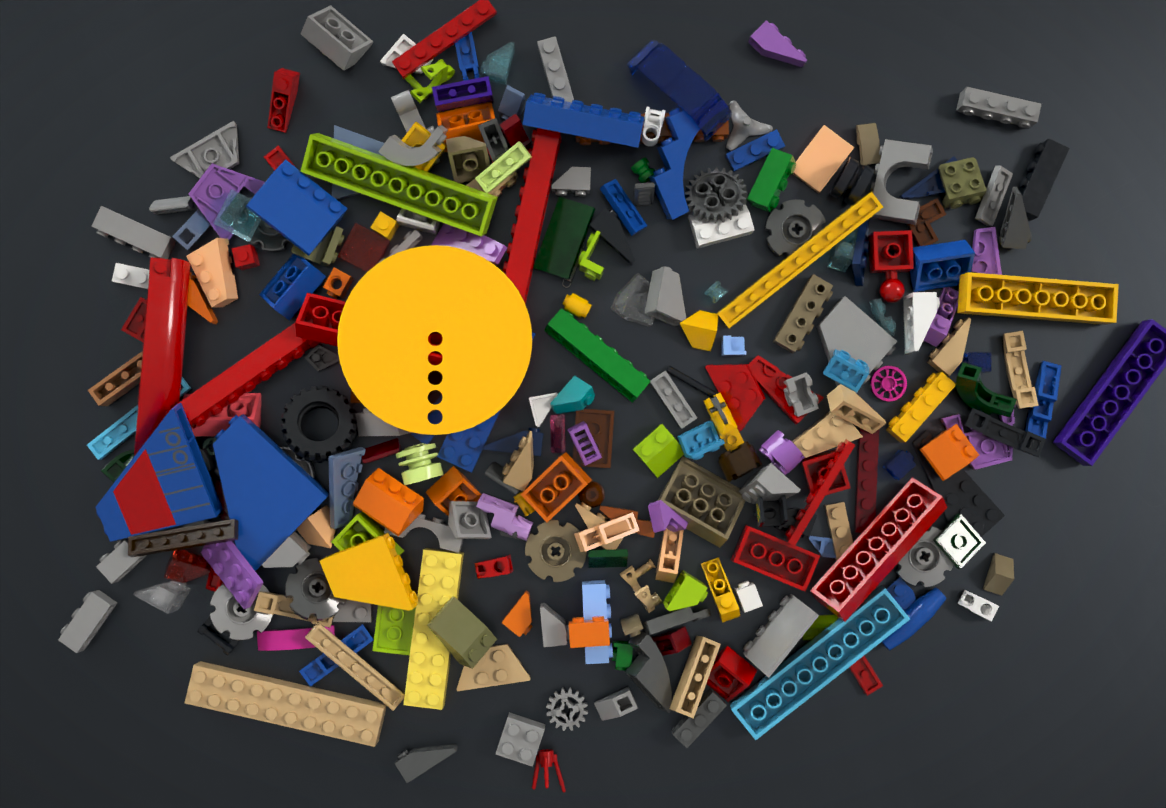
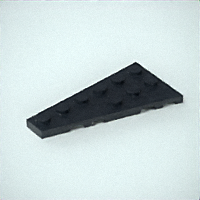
M925 430L912 442V445L933 490L944 498L947 509L943 512L945 519L949 524L957 514H962L980 537H982L1005 515L963 468L942 481L920 451L924 445L934 438L928 430Z

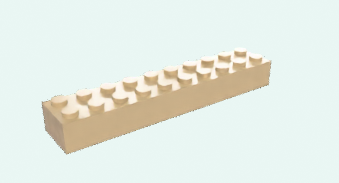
M202 661L193 665L185 704L373 747L379 742L387 707L384 703Z

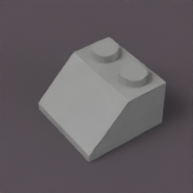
M293 532L262 566L264 568L293 567L296 563L301 565L310 555L308 550L311 546L296 532Z
M541 603L543 647L567 645L569 625H566V620L546 603Z

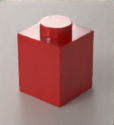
M248 244L231 248L236 268L246 270L260 266L257 250L253 245Z

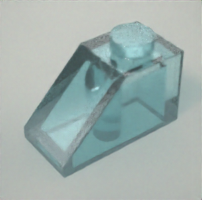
M510 42L487 55L486 61L483 60L481 65L483 77L489 76L490 81L506 85L516 49L514 42Z

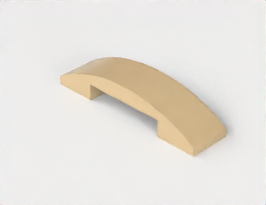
M1023 331L1003 334L1005 365L1013 397L1017 399L1016 405L1018 409L1039 406L1035 387L1031 385L1028 371Z
M258 592L254 611L310 621L312 624L319 622L323 626L331 627L333 617L323 621H316L315 616H309L308 620L291 610L289 607L290 603L293 602L291 598H286L282 594Z

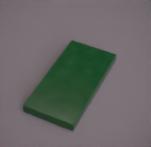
M559 197L533 268L570 280L595 208Z

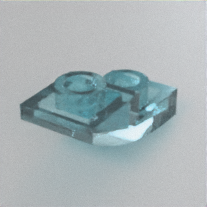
M881 298L870 301L871 311L876 323L888 334L894 336V332L897 329L896 322L892 320V316L884 317L886 307L882 303Z

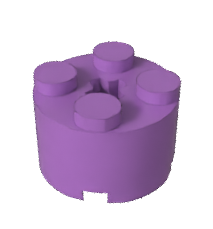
M777 430L761 445L759 451L763 456L772 461L771 463L780 472L786 475L805 457L802 456V452L792 441L784 439V434Z

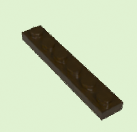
M230 519L128 537V556L138 557L238 540V520Z

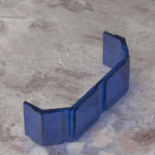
M651 40L627 64L631 74L636 70L641 71L692 117L703 132L705 141L731 118L732 111L725 101L722 100L719 93L663 43L660 44L658 41Z

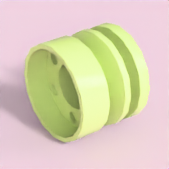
M422 443L410 446L396 453L397 459L406 457V461L398 463L399 466L409 467V470L401 473L404 485L444 475L441 463H431V459L438 456V452L432 454L428 452V450L436 448L435 443Z

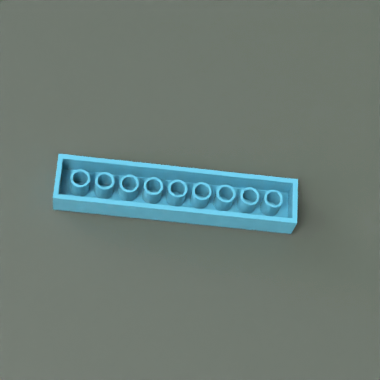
M880 585L864 600L846 622L840 618L781 663L769 678L765 676L730 704L732 712L753 738L757 740L899 629L910 618L886 588Z

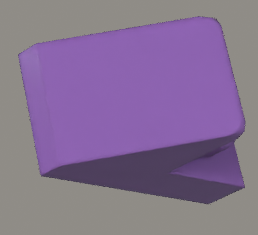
M662 500L649 503L648 509L654 533L664 531L666 528L673 532L686 529L688 522Z

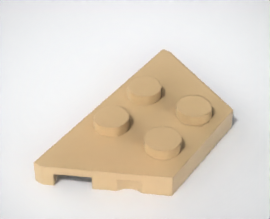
M508 644L495 645L490 647L473 669L466 666L463 667L457 691L530 681L531 677Z

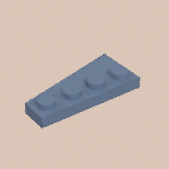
M363 447L328 456L330 527L333 529L346 526L352 520L354 510L353 498L355 491L358 490L359 483L357 478L358 473L362 470L361 458L365 455L366 450Z

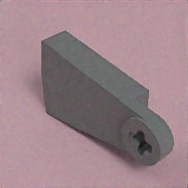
M687 607L642 623V630L644 633L652 635L692 620L695 622L711 616L709 608L693 613L691 607Z

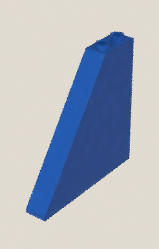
M243 414L239 417L235 415L228 422L230 427L226 431L222 429L214 437L217 440L213 443L229 519L238 520V540H234L235 545L256 571L329 496V493Z

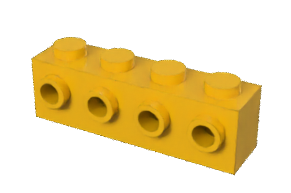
M943 372L932 373L926 380V385L923 388L920 387L913 396L915 397L912 401H908L901 408L902 412L898 417H893L888 423L890 426L886 431L900 443L907 442L956 386Z

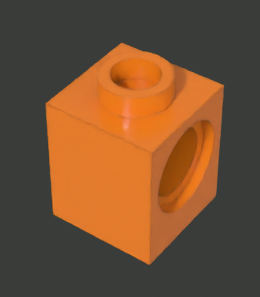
M334 267L323 288L328 290L326 294L335 299L338 296L344 298L354 278ZM341 280L342 286L339 289H334V282Z

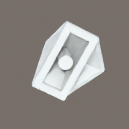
M558 393L529 398L534 422L537 427L541 426L552 408L550 403Z

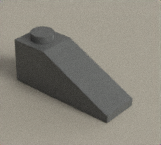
M1013 187L999 235V241L1003 248L1026 249L1027 243L1031 241L1032 233L1022 195L1017 187Z
M457 744L414 748L409 752L406 749L397 755L398 759L395 765L406 783H409L455 753L458 746Z

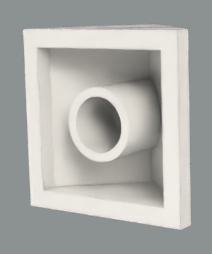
M401 208L396 219L401 226L437 235L440 225L439 221Z

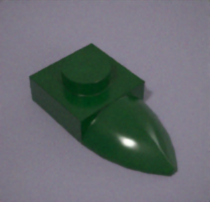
M134 450L119 454L101 472L114 483L134 458Z

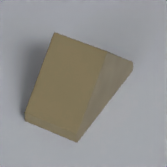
M994 553L983 590L1002 596L1014 580V561L1012 558Z

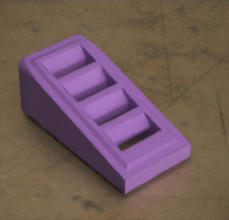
M585 421L567 429L585 466L602 458ZM583 429H584V431H585V432H583V433H581V434H579V435H577V436L574 435L575 433H577V432H579V431H581V430H583ZM586 436L588 437V439L578 443V440ZM591 443L592 446L581 450L582 447ZM593 450L595 451L594 454L585 458V454Z

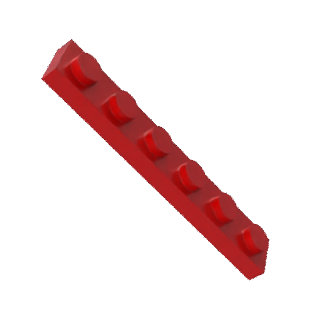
M479 0L393 60V65L402 78L405 79L497 14V11L489 0Z
M847 439L839 443L836 449L837 455L827 463L826 469L828 470L824 476L821 475L816 482L817 488L814 493L810 492L805 501L807 505L804 510L800 509L797 513L795 525H791L786 532L788 543L795 546L855 447L854 443Z

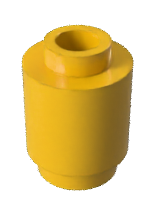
M574 293L571 296L567 294L562 303L565 306L564 310L579 318H586L592 307L588 300Z

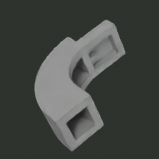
M443 125L438 126L428 140L420 147L409 146L396 135H393L387 139L378 152L388 160L399 165H420L440 154L442 149L437 144L440 146L447 138L445 134L448 129Z

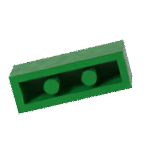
M775 148L771 149L747 198L750 205L771 213L773 208L777 207L781 191L786 189L787 179L796 168L793 155Z

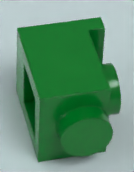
M613 640V647H616V649H613L612 661H615V669L625 671L632 663L633 648L628 641Z

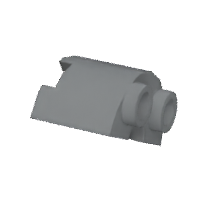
M807 372L784 381V384L787 386V388L783 389L789 407L793 405L796 416L799 417L819 409V400L817 395L811 392L810 386L813 385V382Z

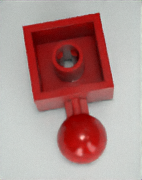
M912 230L872 232L868 235V241H870V273H886V280L880 286V295L885 301L894 303L899 301L905 293L903 283L897 279V272H909L914 269ZM889 248L891 252H894L893 255L888 253Z

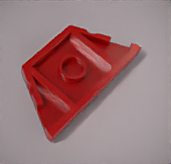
M709 364L705 366L717 391L721 392L738 426L737 429L739 432L742 431L765 400V396L749 365Z

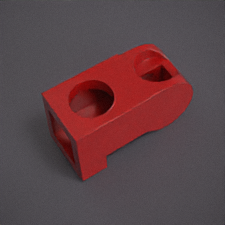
M510 554L474 563L477 579L513 572Z

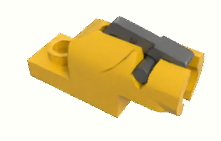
M721 392L714 395L712 399L704 400L703 402L711 417L710 420L713 421L720 439H724L725 444L723 445L726 451L738 448L737 446L744 443Z

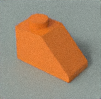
M527 590L502 621L503 625L519 637L522 634L527 635L533 627L531 625L530 594Z

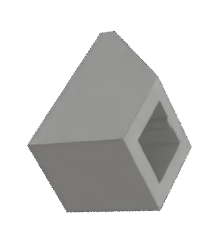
M571 167L552 184V193H556L557 196L575 193V196L578 197L590 194L591 167Z
M629 686L594 702L602 721L621 717L638 709Z

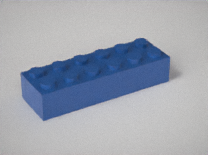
M534 93L526 101L523 125L639 147L644 117L641 116V113L630 111L629 114L623 113L618 108L607 110L598 104L587 106L583 105L584 102L578 100L567 102L564 101V98L554 96L553 99L547 98L542 93Z

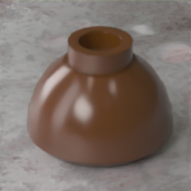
M591 481L578 493L579 500L591 508L598 507L604 501L605 490L598 482Z

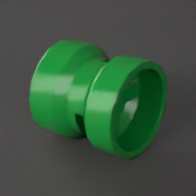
M646 157L631 167L634 174L640 175L638 178L640 183L648 182L650 180L649 177L654 175L653 171H655L654 168H649V161Z

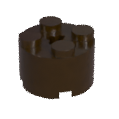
M748 441L737 446L738 448L733 453L729 450L719 457L718 464L728 483L763 465L753 445H749Z

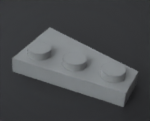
M346 600L344 605H338L339 611L333 619V622H372V604Z

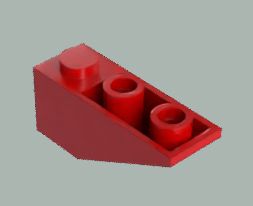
M284 68L274 72L267 128L284 133L287 132L298 92L299 72Z

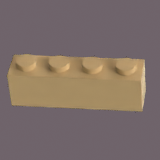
M696 636L669 709L694 719L720 648V643L702 636Z

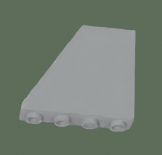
M846 296L842 297L816 326L828 362L831 360L835 349L839 351L844 350L853 359H860L866 362L869 367V374L873 369L876 371L883 364V357L885 355L889 356L896 348L894 345L897 341ZM870 375L867 376L862 385H864L870 379Z

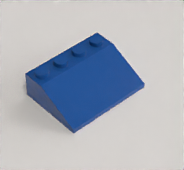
M286 159L246 205L250 211L308 256L342 220L348 209Z

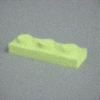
M518 141L475 179L486 193H490L532 158L524 145Z

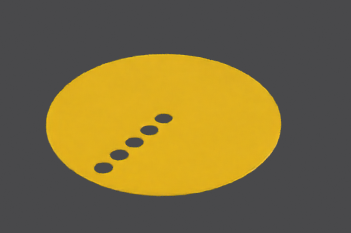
M438 245L421 246L398 252L384 259L359 280L351 291L341 313L337 337L338 355L343 374L351 390L359 401L375 416L396 428L408 432L426 435L451 434L467 430L485 422L500 411L514 396L529 366L532 352V328L529 313L519 291L504 272L493 263L473 252L460 248ZM433 332H438L443 337L442 343L438 346H432L428 342V336ZM434 351L441 353L443 357L442 362L436 366L431 365L428 361L429 354ZM439 371L443 376L442 382L438 385L429 383L428 375L430 372ZM433 390L441 392L443 396L442 401L437 405H433L428 401V394ZM438 410L442 413L443 418L439 424H431L428 421L430 411Z

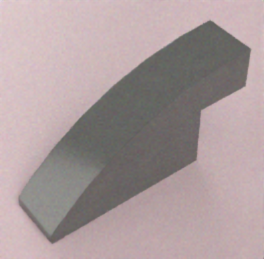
M641 632V634L631 637L628 641L639 655L625 673L659 710L670 713L672 711L669 709L672 703V691L665 661L649 634Z

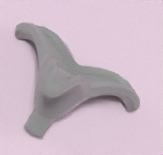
M736 101L730 102L729 109L734 127L726 144L727 149L733 151L749 136H761L772 132L773 127L771 125L751 119Z

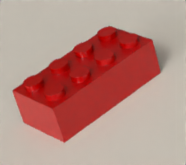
M745 525L731 560L806 592L820 555L796 545L793 546L782 539Z

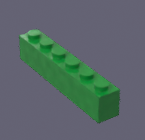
M561 308L547 324L544 330L632 403L650 383L645 373L635 369L629 360L623 359L614 348L607 346L600 336L591 333L588 327L574 319V316L569 311Z

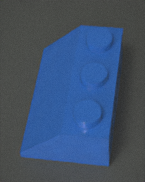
M960 240L913 247L914 269L910 271L913 291L917 292L959 285L960 275L971 272L975 252L968 242Z
M293 254L259 295L274 310L290 321L303 305L306 294H312L317 287L321 286L326 276L308 260Z

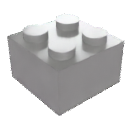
M509 712L496 755L533 767L545 730V724Z

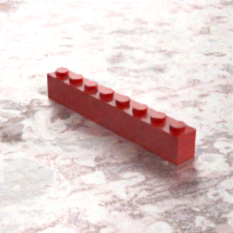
M295 323L179 402L182 403L191 427L194 429L202 426L211 416L221 413L224 407L238 401L240 396L254 390L260 382L268 380L273 373L284 369L289 362L300 358L306 350L316 347L320 342L296 337Z

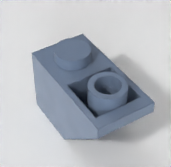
M197 209L172 237L188 250L211 224L203 213Z

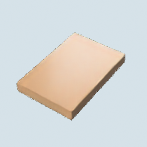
M823 125L795 162L796 168L792 174L817 193H820L854 147Z

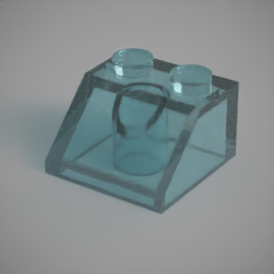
M231 189L214 224L250 242L261 218L247 207L243 208L246 201L249 203L250 198Z

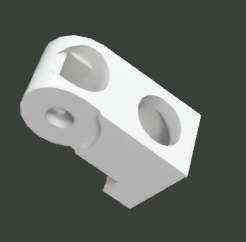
M964 590L957 603L991 622L999 608L998 605Z

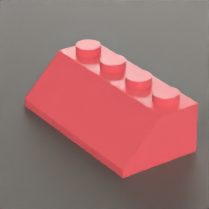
M245 393L239 397L238 401L224 407L221 413L207 419L202 426L194 429L191 427L194 436H216L222 429L226 431L230 427L228 422L235 415L239 417L243 414L260 428L261 393ZM184 394L183 399L191 394Z

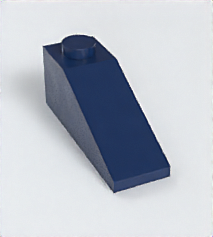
M529 428L528 431H522L483 445V449L513 453L514 450L519 449L518 446L523 436L526 437L529 431H532L533 455L541 456L544 433H540V429Z

